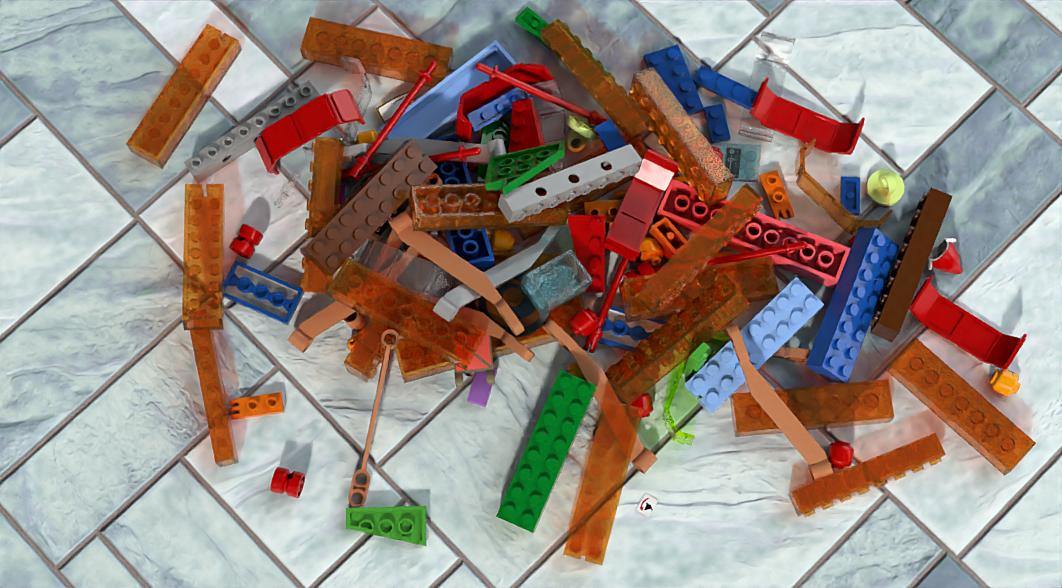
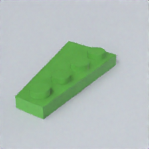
M705 342L689 357L683 375L688 379L692 375L694 376L704 366L705 361L714 353Z
M426 506L346 508V529L427 547Z

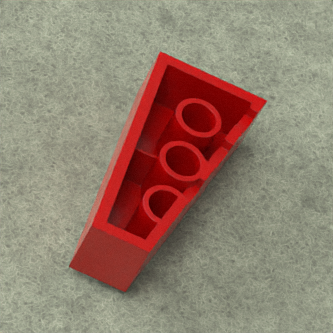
M532 100L513 101L509 153L545 145L539 111ZM551 166L547 167L540 173L552 171Z
M566 215L584 291L587 293H605V247H603L605 242V215Z

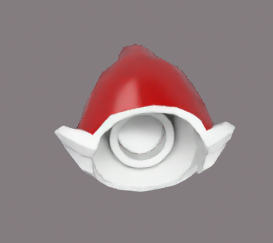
M942 239L943 242L937 245L930 253L927 261L928 270L934 267L940 271L961 274L963 269L960 265L959 254L954 246L956 239Z

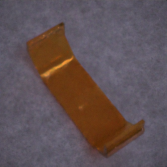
M814 138L811 142H807L800 148L795 161L796 176L798 175L797 186L818 206H822L826 213L848 234L853 235L858 232L859 228H877L880 231L893 212L892 210L887 212L880 220H857L805 171V158L812 152L816 139Z

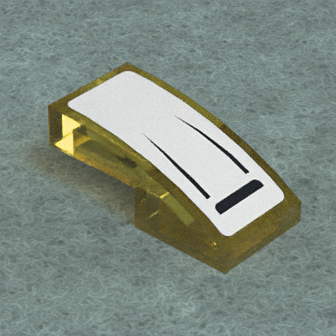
M410 91L400 94L376 108L384 124L390 120Z

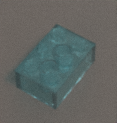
M570 249L527 273L519 286L542 316L586 291L593 279Z

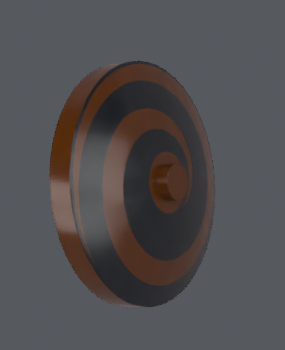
M533 267L496 288L524 327L525 331L516 336L493 303L482 296L474 300L476 311L486 314L516 339L530 336L538 331L547 321L552 308L550 286L545 277Z

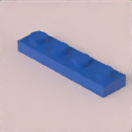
M702 65L693 78L694 84L748 110L751 109L757 91Z
M515 87L464 116L472 124L473 133L512 112L513 101L534 99L530 93Z

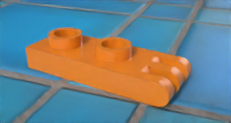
M778 170L759 175L760 183L774 219L780 221L779 214H781L783 219H787L786 212H788L790 218L794 217L793 209Z
M281 392L229 400L230 405L238 404V406L230 407L231 412H239V414L231 415L232 420L284 413Z

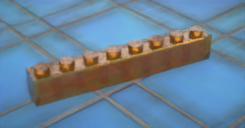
M557 19L540 30L542 41L631 141L649 129L650 118L648 114L638 108V104L633 98L630 99L627 96L623 86H618L613 75L604 70L602 63L593 58L591 51L587 47H583L579 37L571 33L566 23H562Z
M206 310L187 314L215 463L219 467L239 463L210 315Z
M936 433L791 491L789 497L798 517L804 515L806 518L815 514L816 509L822 507L823 510L834 506L833 502L840 500L843 503L852 499L851 495L855 493L859 495L865 494L870 491L869 488L876 485L877 488L888 484L887 480L892 478L895 481L906 477L905 473L909 471L913 473L919 472L924 469V465L929 463L931 466L942 462L941 458L946 453Z

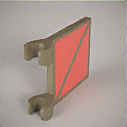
M480 332L451 335L456 387L464 386L463 373L486 371L488 385L495 384L491 336Z

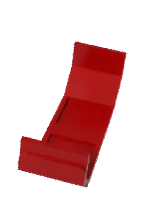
M521 62L502 71V73L551 95L553 93L554 76L545 65L523 64ZM494 78L492 81H485L463 93L460 97L457 111L456 137L461 142L471 143L472 124L464 115L512 90L515 86Z
M766 77L765 81L761 82L749 112L756 120L761 122V125L788 137H793L824 152L851 155L864 126L865 118H862L859 123L838 122L776 96L766 86L769 78Z
M349 90L334 91L315 98L298 108L297 111L261 131L262 134L258 136L255 144L267 172L278 175L280 173L276 162L280 158L336 125L353 121L365 124V121Z
M650 149L647 150L642 159L640 171L633 177L603 244V247L634 262L641 252L639 248L661 199L679 166V163Z
M933 276L927 277L909 307L911 313L924 326L953 342L978 360L995 367L1007 369L1025 342L1027 335L1023 334L1018 338L1002 334L941 296L930 283Z

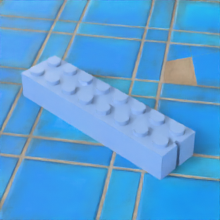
M495 40L409 105L385 140L397 137L432 140L440 137L457 124V111L462 94L485 81H489L490 75L477 70V63H482L491 68L498 65V71L500 72L517 63ZM386 124L379 128L380 132L383 130Z
M797 277L740 331L749 360L757 371L824 306ZM731 340L684 385L685 390L695 400L699 398V395L702 397L699 404L710 415L746 382Z

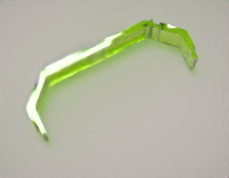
M711 329L688 342L662 414V420L665 421V427L673 442L691 446L695 438L693 435L679 431L669 412L690 351L697 349L703 342L724 347L729 342L730 337L724 335L721 331Z

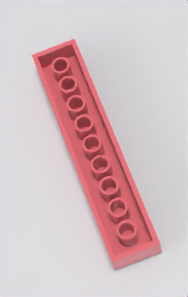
M671 179L656 217L660 221L666 216L677 228L741 253L785 245L784 241L786 239L788 244L806 241L808 244L807 248L790 251L789 257L784 252L756 259L832 289L838 283L851 249L674 179Z

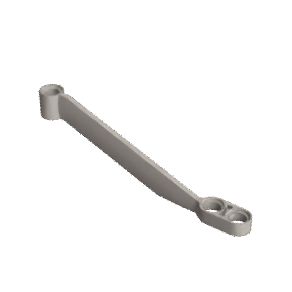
M408 137L384 140L375 152V154L391 155L404 141L412 139L423 151L421 155L426 154L427 156L458 151L460 145H463L465 149L479 147L481 149L479 155L466 158L465 162L487 164L490 157L507 154L504 140L494 139L487 144H474ZM362 143L337 149L334 152L335 160L337 163L355 161L358 157L365 155L372 143ZM459 158L448 160L461 162Z
M558 216L545 231L539 242L483 273H485L493 286L497 288L529 270L544 250L557 237L565 226L566 221ZM463 283L447 292L444 297H441L433 311L450 322L461 307L481 297V295Z

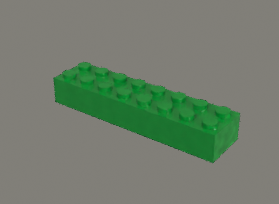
M559 371L496 517L532 533L535 532L598 388L597 385L565 371Z

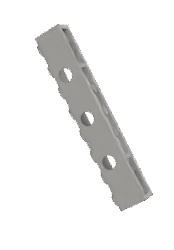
M308 80L184 161V164L198 184L254 148L258 136H261V131L297 111L298 108L319 97L320 94Z
M629 144L517 187L508 194L504 195L502 193L499 198L498 207L509 223L521 221L526 216L538 214L546 208H553L559 203L571 201L579 195H586L594 189H601L607 184L619 182L627 176H634L640 171L643 160L633 146ZM579 179L578 183H572L573 181ZM547 192L545 196H539L540 194Z

